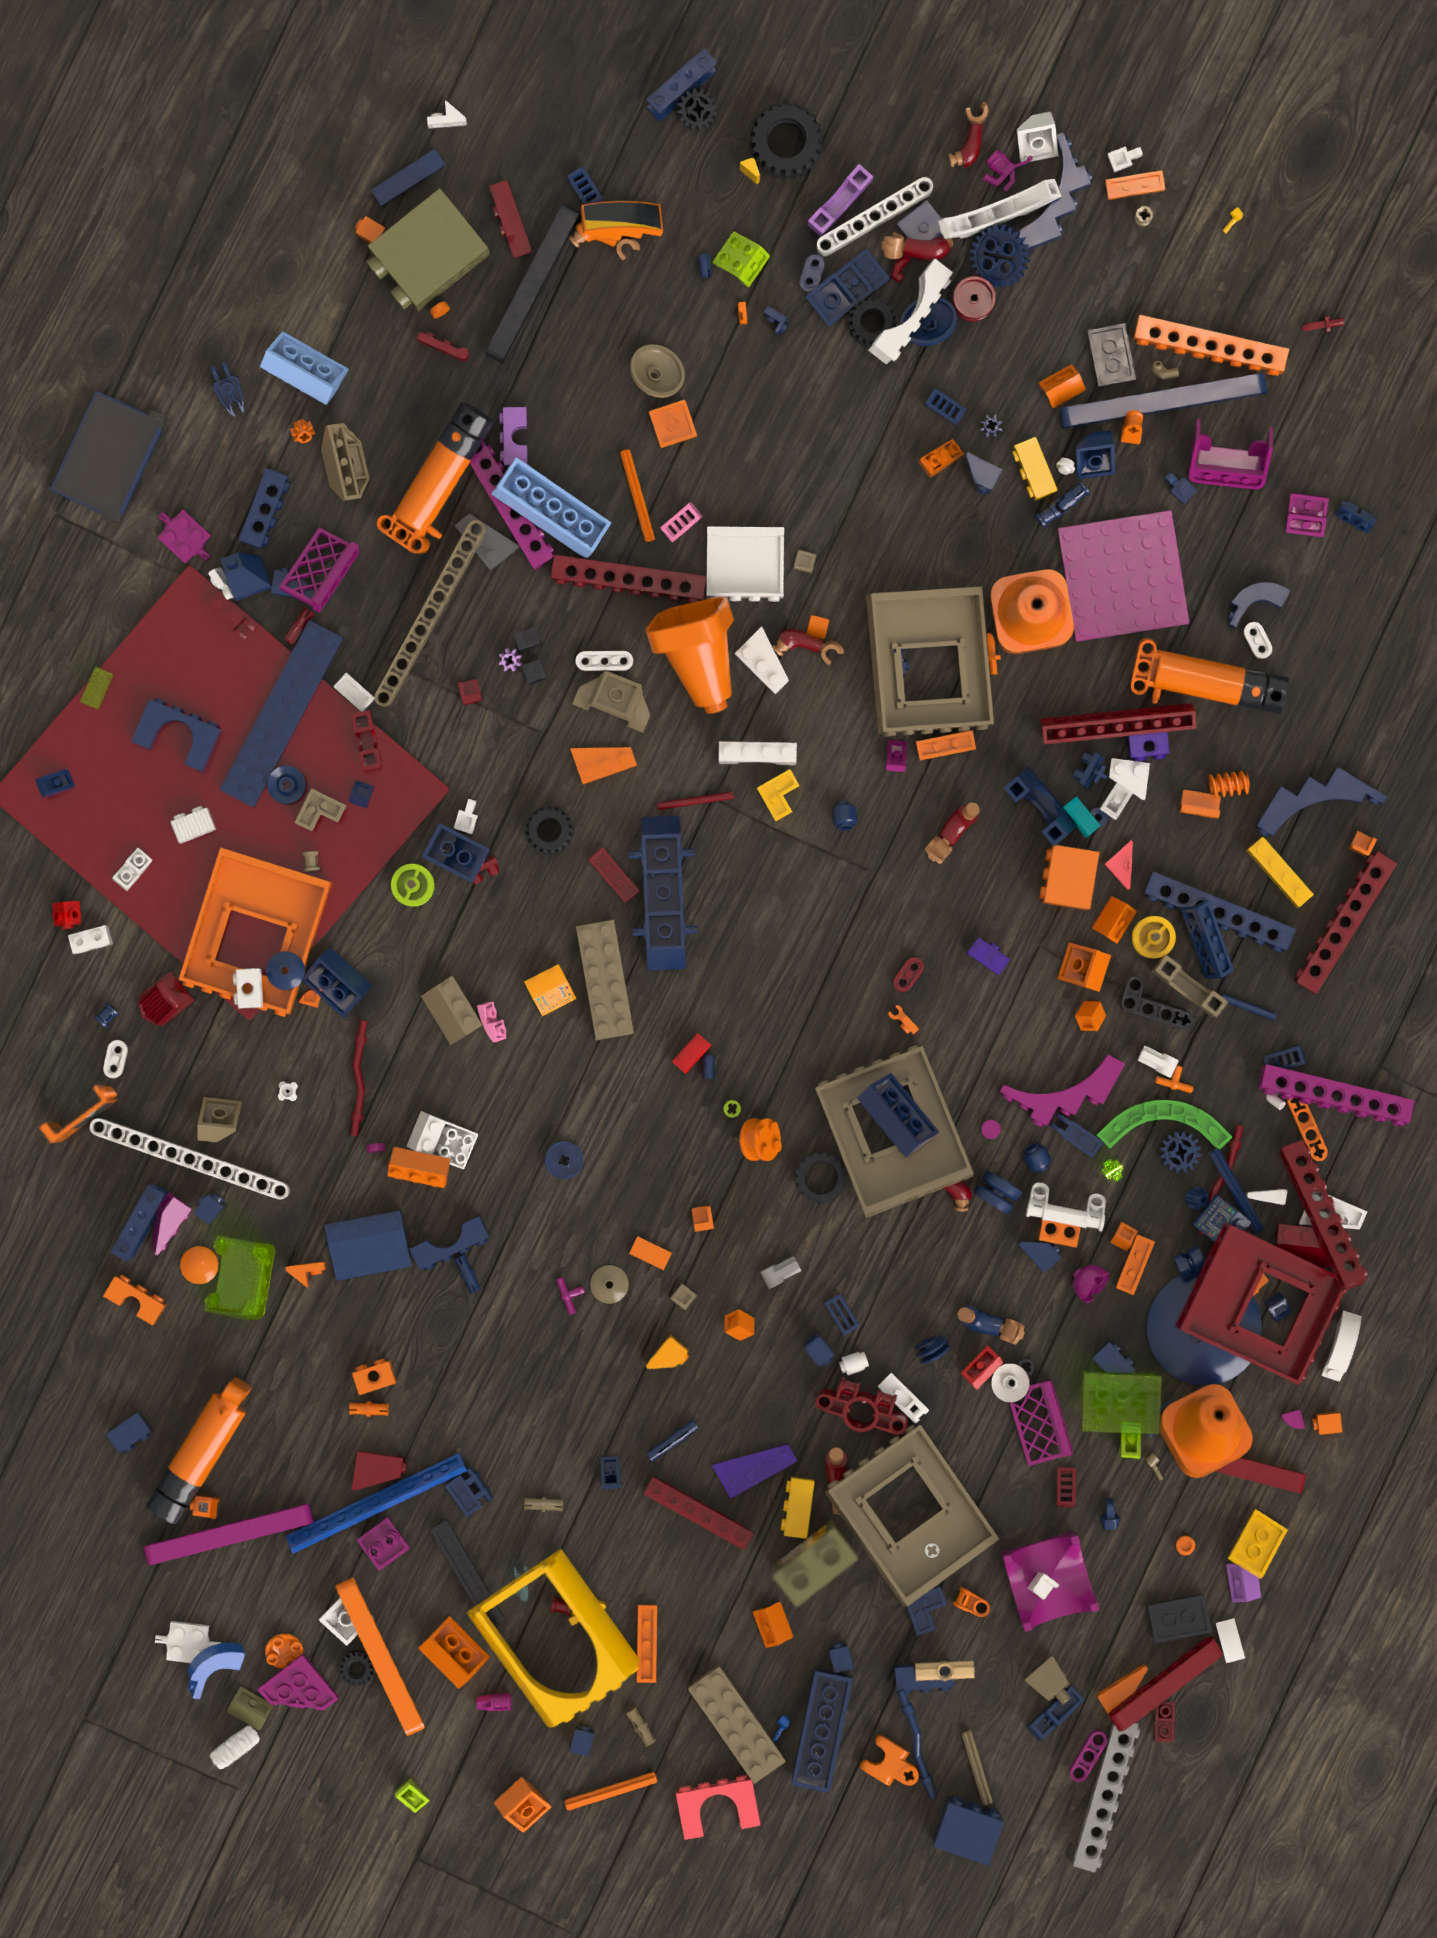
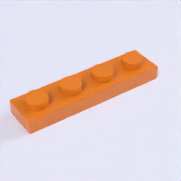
M638 1604L637 1656L640 1662L638 1664L639 1669L637 1670V1683H656L657 1605Z

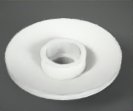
M1016 1364L1000 1366L992 1377L993 1392L1002 1401H1019L1026 1395L1029 1389L1027 1373ZM1011 1379L1015 1381V1385L1013 1387L1009 1384Z

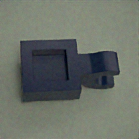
M1171 472L1164 477V480L1173 487L1170 493L1183 505L1197 491L1184 477L1179 481Z

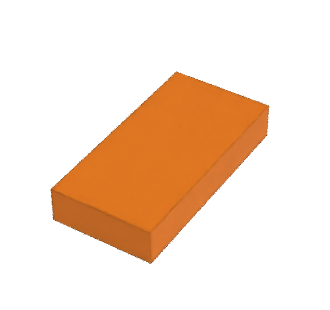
M637 1236L629 1254L664 1270L672 1252Z

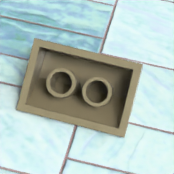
M454 976L421 996L450 1045L483 1026Z

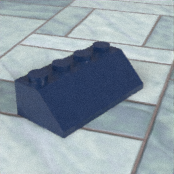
M892 1073L871 1084L857 1098L905 1158L916 1152L939 1133L938 1129Z

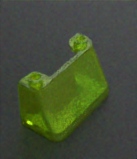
M217 1235L214 1248L217 1254L222 1255L216 1293H210L206 1297L205 1312L239 1319H261L266 1308L275 1253L274 1246L264 1242Z

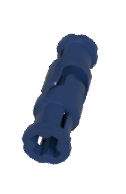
M1079 481L1076 487L1064 492L1063 496L1047 505L1048 508L1034 516L1045 529L1048 523L1055 518H1060L1070 509V506H1076L1077 502L1084 496H1089L1090 492L1083 482ZM1055 503H1056L1057 508L1062 511L1061 513H1059V512L1057 511V509H1056V507H1055Z

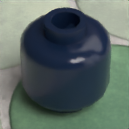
M840 801L833 807L831 811L833 825L842 831L853 829L854 825L858 822L856 807L853 804H849L848 801Z
M1034 1143L1024 1150L1023 1160L1030 1171L1042 1173L1049 1168L1051 1156L1044 1145Z

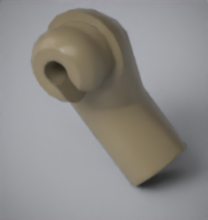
M1155 361L1152 364L1153 373L1162 380L1179 377L1178 368L1166 369L1161 361Z

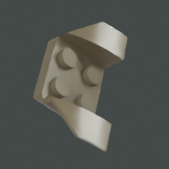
M608 671L603 672L600 677L580 686L572 705L587 711L592 706L629 721L627 727L642 733L650 718L649 710L643 697L642 685Z

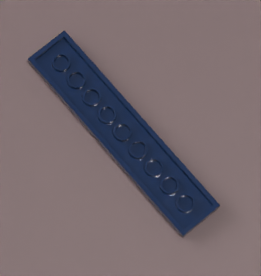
M310 620L308 621L220 788L221 791L253 808L255 807L267 785L270 774L276 768L344 638Z

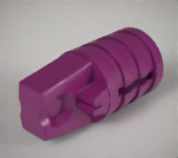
M511 1693L478 1696L476 1701L477 1709L511 1711Z

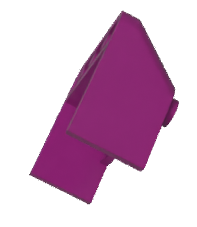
M1197 419L1192 439L1189 479L1195 483L1247 489L1262 488L1266 482L1273 450V427H1269L1266 441L1257 440L1252 442L1249 446V451L1212 447L1211 438L1206 434H1200L1201 419Z

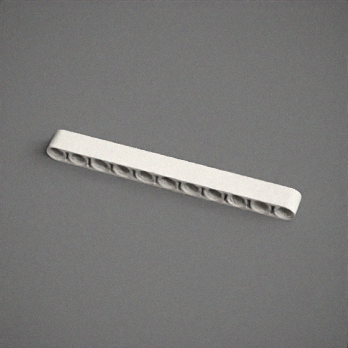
M103 1118L94 1119L90 1123V1131L96 1136L275 1199H284L290 1193L289 1185L283 1181ZM99 1121L104 1124L102 1132H97L95 1129V1124ZM115 1128L122 1130V1136L119 1139L113 1136ZM134 1134L139 1135L141 1139L138 1145H134L131 1142V1137ZM151 1141L158 1143L157 1151H152L149 1148ZM170 1147H174L177 1151L174 1158L169 1157L167 1154V1150ZM188 1153L193 1154L195 1157V1161L192 1164H188L185 1160ZM205 1160H210L213 1163V1168L210 1171L206 1170L203 1166ZM224 1166H228L231 1169V1174L228 1177L223 1176L221 1172ZM243 1172L249 1175L247 1183L240 1181V1174ZM260 1179L267 1181V1187L264 1190L258 1187ZM278 1185L285 1187L286 1192L283 1196H279L276 1193Z

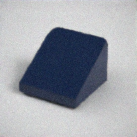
M356 780L349 802L367 808L375 786Z
M1280 1292L1264 1302L1276 1322L1292 1313L1286 1299Z

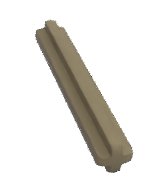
M967 1730L962 1732V1738L982 1804L989 1805L992 1803L990 1791L972 1732Z

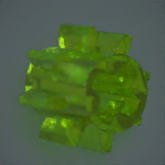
M1109 1158L1102 1163L1104 1168L1101 1171L1108 1181L1113 1179L1117 1182L1123 1178L1121 1173L1125 1170L1117 1159L1112 1161Z

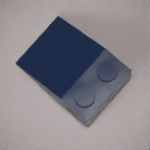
M439 823L422 857L473 884L490 849Z

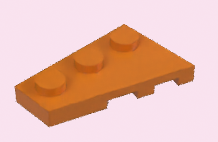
M631 747L570 748L583 785L637 766Z

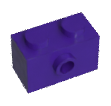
M979 937L967 952L969 956L996 975L1001 973L1010 960L999 952L1001 948L992 942L989 945Z

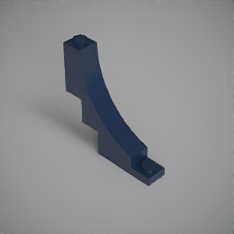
M1336 767L1325 786L1311 777H1307L1297 795L1283 787H1278L1255 827L1258 828L1257 832L1265 837H1268V835L1274 836L1278 828L1290 816L1308 805L1328 800L1361 803L1365 796L1368 797L1366 800L1377 805V803L1383 804L1387 797L1339 767Z

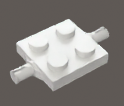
M177 1621L170 1622V1630L167 1636H155V1643L166 1644V1660L191 1663L204 1649L221 1643L210 1641L209 1625Z

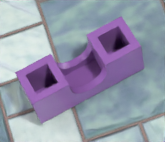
M504 407L503 413H500V424H503V432H500V443H504V451H500V462H504V466L509 467L517 457L528 465L527 445H517L512 441L513 433L516 430L527 429L526 407Z

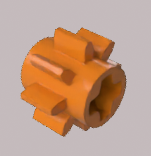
M303 419L294 422L293 428L290 429L294 441L298 440L302 444L311 441V435L315 434L311 422H306Z

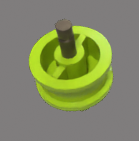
M407 864L400 867L394 873L391 880L393 895L399 902L407 906L423 905L431 898L434 892L435 885L431 873L418 864Z

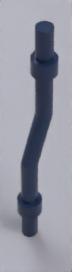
M902 1689L897 1693L902 1703L901 1709L903 1714L907 1716L913 1732V1757L921 1775V1783L925 1786L929 1798L934 1799L937 1795L932 1785L933 1780L931 1774H928L921 1756V1732L913 1713L912 1703H909L905 1690Z

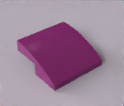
M1290 492L1285 532L1324 537L1329 498Z

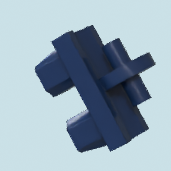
M1085 752L1081 761L1088 766L1085 771L1077 768L1073 777L1087 789H1089L1092 782L1097 784L1100 778L1106 780L1107 775L1103 774L1106 767L1101 765L1104 758L1096 752L1094 754Z

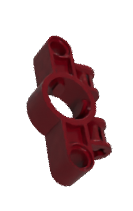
M844 1377L841 1379L838 1392L822 1389L818 1393L816 1398L818 1409L843 1417L846 1425L854 1431L866 1432L874 1427L899 1435L906 1430L908 1424L907 1416L893 1410L897 1394L890 1395L882 1392L881 1389H879L877 1397L869 1392H858L861 1383L858 1382L856 1384L847 1381ZM821 1397H827L830 1402H822ZM860 1400L862 1403L871 1404L875 1411L872 1420L865 1423L858 1419L854 1420L849 1413L852 1403ZM894 1421H901L903 1423V1426H896L894 1424Z

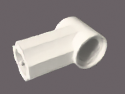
M1146 1046L1143 1047L1137 1060L1171 1078L1179 1060L1169 1055L1161 1054Z

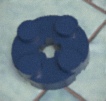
M557 1142L546 1153V1169L552 1176L558 1179L566 1180L573 1178L582 1168V1152L571 1142ZM561 1155L569 1157L568 1165L559 1164Z

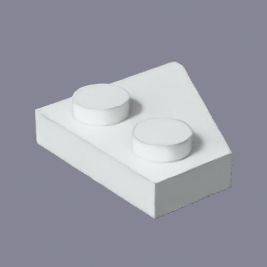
M1112 758L1109 778L1133 792L1141 800H1145L1150 763Z

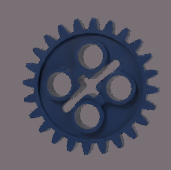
M998 224L994 228L989 226L988 231L982 230V236H976L978 242H972V245L976 248L970 250L974 254V257H971L970 260L975 261V264L971 267H977L978 269L975 275L981 274V277L987 279L990 284L993 282V287H998L999 285L1000 287H1006V284L1008 286L1013 285V281L1019 282L1018 276H1024L1022 270H1028L1025 263L1031 261L1026 258V255L1031 254V252L1025 251V248L1029 246V244H1023L1026 238H1019L1021 232L1016 231L1014 233V227L1008 229L1007 225H1002L1001 227ZM992 240L995 242L994 249L990 246ZM1009 243H1011L1013 246V251L1011 253L1008 250ZM985 252L992 254L999 253V255L1002 256H1013L1015 257V260L1009 258L1001 259V257L998 256H988L985 255ZM989 259L992 261L991 269L987 265ZM1006 263L1010 265L1009 272L1005 269Z

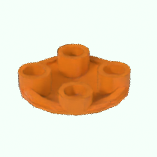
M203 1246L190 1248L181 1258L180 1268L183 1276L193 1284L209 1282L218 1271L217 1255L212 1250Z
M291 1634L274 1636L268 1641L265 1648L268 1664L277 1668H284L303 1653L302 1643Z

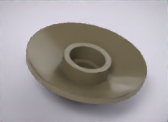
M606 1265L594 1272L590 1287L596 1299L603 1303L611 1304L624 1298L628 1291L629 1282L627 1275L622 1269L617 1266ZM611 1281L613 1287L607 1288L606 1282Z

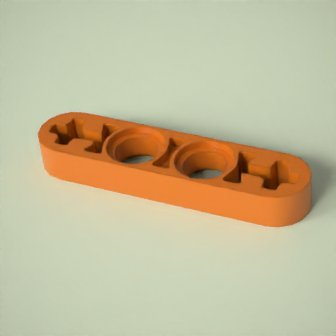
M1286 1099L1305 1145L1309 1146V1144L1320 1141V1144L1316 1145L1318 1149H1323L1322 1157L1314 1156L1316 1152L1314 1146L1310 1148V1157L1315 1161H1323L1327 1157L1328 1151L1308 1104L1301 1103L1298 1100L1299 1106L1304 1105L1305 1108L1295 1112L1296 1104ZM1301 1112L1308 1114V1120L1305 1123H1301L1298 1120V1115ZM1310 1129L1316 1132L1315 1139L1311 1141L1306 1138V1132Z

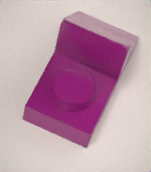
M888 740L886 770L905 772L907 741Z

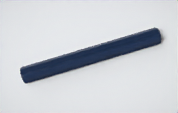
M1217 1148L1209 1152V1155L1241 1212L1251 1221L1249 1226L1253 1233L1261 1232L1263 1226L1221 1151Z

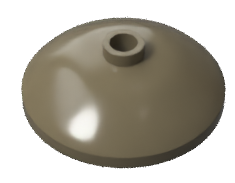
M655 344L645 345L639 348L631 358V376L636 385L645 393L654 397L665 398L674 395L682 387L685 379L683 364L677 355L668 348Z

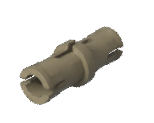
M525 1497L524 1510H541V1512H545V1510L563 1511V1499H546V1497H542V1499Z
M635 1707L628 1711L626 1716L633 1724L635 1733H638L645 1747L654 1743L656 1739L650 1732L648 1723L643 1720L637 1708Z

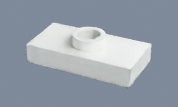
M347 673L333 686L361 712L375 699Z

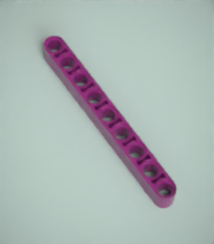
M304 1504L143 1546L147 1564L153 1565L313 1523L309 1504Z

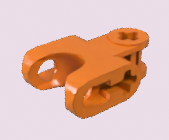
M878 1734L875 1742L884 1750V1759L879 1763L863 1760L859 1765L860 1768L888 1786L891 1785L894 1778L904 1785H914L918 1781L919 1776L917 1768L906 1761L910 1752L885 1736ZM912 1771L913 1778L909 1777L906 1779L905 1772L909 1773Z

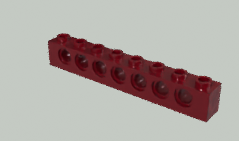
M554 555L551 579L555 580L556 584L566 585V582L574 583L573 586L585 587V584L593 585V589L604 590V587L612 588L611 591L623 593V590L631 591L630 594L642 595L643 592L650 593L649 596L654 598H661V595L669 596V600L675 601L685 598L690 603L703 600L706 576ZM569 567H574L577 569V573L575 576L570 577L566 574V570ZM594 570L596 572L595 578L587 579L585 577L586 571ZM606 573H613L615 579L612 582L605 581L604 575ZM626 575H631L634 581L632 584L627 585L623 582V578ZM651 578L653 580L652 586L644 587L642 585L643 579ZM663 581H670L672 587L669 590L662 589L661 583ZM688 583L691 586V590L683 593L680 590L681 584Z
M1193 703L1042 718L1040 719L1041 738L1043 744L1197 729L1196 710Z
M1380 852L1371 853L1365 861L1367 866L1364 871L1360 870L1355 878L1357 882L1354 887L1350 886L1347 890L1345 902H1340L1335 910L1337 915L1334 919L1330 918L1325 926L1327 931L1324 936L1320 935L1315 942L1317 947L1314 952L1310 951L1306 956V965L1304 968L1300 967L1295 974V978H1297L1295 983L1313 994H1317L1397 865L1396 862ZM1372 868H1376L1379 871V876L1376 879L1370 875ZM1362 884H1366L1369 887L1367 895H1363L1360 892ZM1353 900L1359 904L1357 911H1353L1350 908V903ZM1342 917H1346L1349 920V925L1346 928L1340 925ZM1332 933H1336L1339 936V941L1336 944L1330 941ZM1322 949L1327 950L1329 953V957L1326 960H1322L1319 956ZM1313 965L1319 969V973L1315 977L1309 972L1310 967Z
M1303 1140L1282 1147L1279 1152L1280 1158L1342 1292L1363 1284L1367 1279L1366 1269L1358 1261V1252L1355 1248H1352L1350 1243L1351 1237L1342 1226V1217L1334 1209V1200L1331 1196H1328L1326 1183L1320 1178L1318 1174L1319 1168L1310 1157L1311 1151L1309 1146L1305 1145ZM1296 1160H1302L1305 1166L1297 1165ZM1304 1177L1311 1178L1313 1183H1306ZM1312 1194H1317L1320 1197V1201L1314 1200ZM1320 1212H1326L1328 1214V1218H1323L1320 1215ZM1328 1229L1335 1230L1336 1235H1330L1328 1233ZM1336 1246H1341L1344 1249V1253H1339L1336 1250ZM1344 1264H1350L1353 1270H1346Z

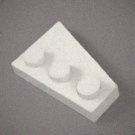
M761 627L735 655L776 694L789 680Z
M1312 1194L1314 1200L1320 1201V1197L1317 1194ZM1332 1197L1335 1203L1334 1209L1342 1217L1343 1228L1360 1229L1367 1211ZM1304 1210L1298 1224L1311 1225ZM1320 1212V1215L1323 1218H1328V1214L1326 1212Z

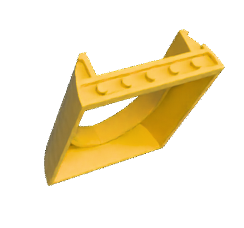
M559 1549L467 1611L471 1621L547 1727H555L563 1721L565 1723L570 1721L579 1710L581 1712L585 1711L590 1707L591 1702L594 1700L600 1701L606 1696V1692L611 1689L613 1691L618 1689L622 1685L621 1682L639 1669L640 1659L562 1549ZM543 1573H546L594 1643L598 1659V1670L592 1686L588 1691L582 1693H562L551 1690L537 1682L523 1667L485 1612Z

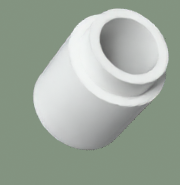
M856 1352L841 1357L842 1362H839L842 1372H847V1375L863 1371L865 1367L869 1366L864 1352Z

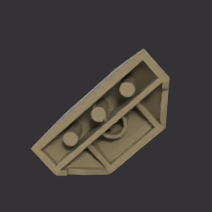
M344 423L325 426L321 452L329 486L343 501L360 499L370 479L361 441Z

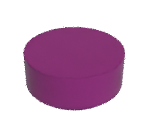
M994 1120L985 1121L981 1127L983 1136L988 1139L998 1137L1001 1131L1000 1125Z
M384 1143L369 1144L366 1146L367 1153H380L386 1151V1146Z

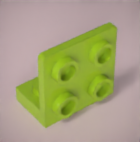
M733 232L713 260V263L736 276L745 286L749 287L770 255L757 243Z

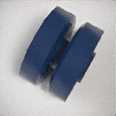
M987 1170L982 1179L991 1187L988 1189L983 1185H977L973 1193L1009 1215L1013 1205L1005 1200V1197L1007 1196L1014 1201H1018L1023 1192L1015 1188L1011 1182L1000 1175L996 1176Z

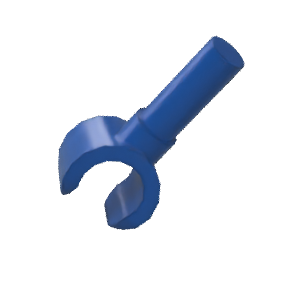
M785 1714L777 1721L780 1727L772 1739L777 1742L784 1729L789 1726L790 1719Z

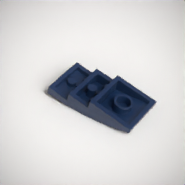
M866 248L852 261L850 260L837 272H834L810 292L806 298L830 327L849 313L856 303H860L862 299H867L891 278Z

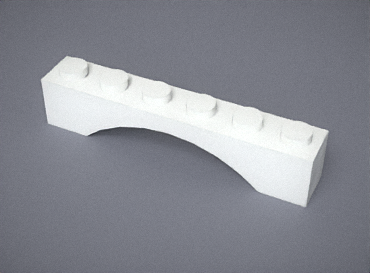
M934 259L919 277L918 301L910 318L902 325L884 330L876 338L868 351L885 364L891 360L895 361L901 353L899 351L900 347H905L910 341V333L912 331L915 332L921 325L919 322L921 317L925 318L931 311V308H929L931 303L935 304L940 298V290L942 288L945 289L951 282L949 277L953 272L938 260Z

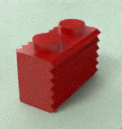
M696 1034V1037H693V1040L688 1042V1045H685L686 1048L680 1051L678 1057H675L673 1063L686 1074L711 1044L702 1036Z
M986 1346V1349H983V1352H980V1355L975 1357V1360H972V1363H969L967 1368L961 1371V1374L977 1390L1003 1362L989 1346Z

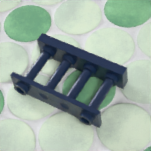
M703 48L646 99L650 103L647 109L660 123L677 108L676 103L682 102L679 97H686L685 91H689L691 94L693 88L699 89L717 73V70L713 67L717 62Z
M155 1183L152 1186L148 1184L111 1253L127 1262L129 1258L134 1259L156 1220L158 1206L169 1191Z

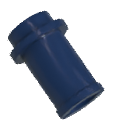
M709 254L698 255L696 260L699 261L700 278L712 277L711 257H709Z
M703 1055V1059H701L703 1061L702 1078H715L714 1061L716 1059H714V1055Z

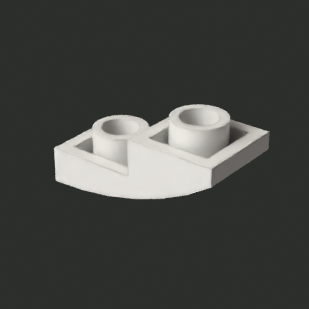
M137 848L112 879L128 891L150 865L152 859Z
M1235 1619L1216 1623L1226 1663L1245 1659Z

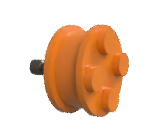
M749 1119L742 1126L740 1136H734V1142L740 1143L743 1155L751 1161L759 1159L770 1161L776 1157L782 1148L778 1124L772 1119Z

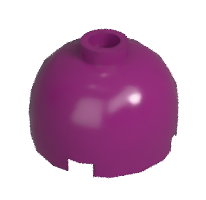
M1087 1265L1083 1269H1077L1073 1275L1075 1277L1073 1282L1075 1294L1083 1302L1090 1303L1094 1300L1092 1296L1095 1293L1100 1294L1109 1280L1107 1275H1110V1273L1097 1265Z

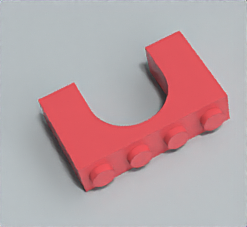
M740 1775L736 1777V1780L729 1781L728 1778L717 1780L716 1784L704 1782L698 1784V1787L691 1788V1786L680 1787L679 1791H676L684 1839L704 1836L700 1808L708 1797L716 1794L726 1795L735 1802L741 1829L760 1826L751 1778L747 1777V1775Z

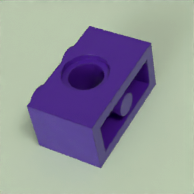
M1167 732L1127 736L1129 758H1134L1135 762L1146 761V757L1153 756L1154 760L1164 759L1165 755L1169 754ZM1147 741L1153 744L1151 752L1145 751L1143 747Z

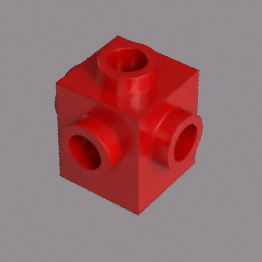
M79 901L52 903L54 926H62L63 930L74 929L73 925L81 924Z

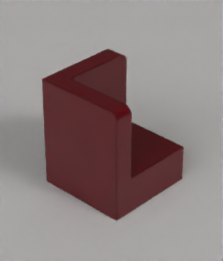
M477 679L457 682L464 706L483 701Z

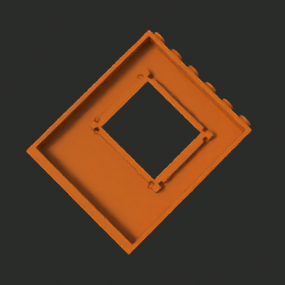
M220 847L179 976V980L183 981L182 985L191 988L197 985L201 987V991L212 994V991L220 993V997L229 1000L231 996L234 997V993H237V985L233 983V974H236V970L241 968L215 960L231 910L287 927L280 952L286 951L298 955L306 967L332 883ZM283 967L281 971L283 974H287L289 970L287 967ZM262 975L263 1007H258V1009L267 1011V1008L275 1010L274 1014L283 1017L286 1014H291L300 984L290 990H281L273 986L267 976ZM246 983L243 986L244 993L250 994L252 992V985Z

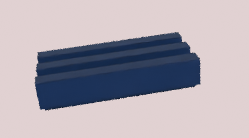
M840 1293L824 1302L843 1336L860 1327ZM837 1299L841 1301L855 1324L852 1327L837 1304ZM829 1304H834L848 1327L847 1330H844Z

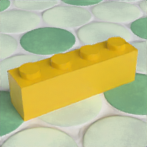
M1264 837L1259 838L1246 850L1296 908L1300 907L1314 895Z

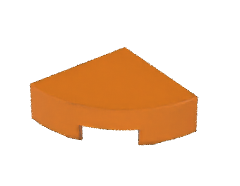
M739 302V323L747 324L746 302Z
M309 990L300 998L299 1003L318 1008L320 997L314 990Z

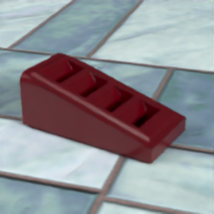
M1057 1467L1056 1507L1058 1508L1076 1507V1468ZM1061 1474H1072V1478L1061 1477ZM1061 1482H1072V1485H1061ZM1061 1490H1072V1493H1061ZM1060 1498H1072L1071 1501H1060Z

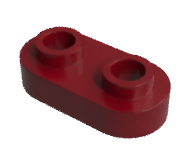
M913 957L908 959L895 976L893 985L897 991L906 992L910 990L922 974L924 964L919 958ZM911 964H917L918 969L912 971L910 968ZM901 979L906 980L905 986H900L899 981Z

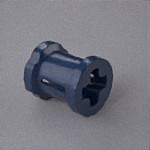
M106 1003V1007L99 1015H95L94 1018L104 1027L108 1028L109 1022L120 1013L109 1003Z

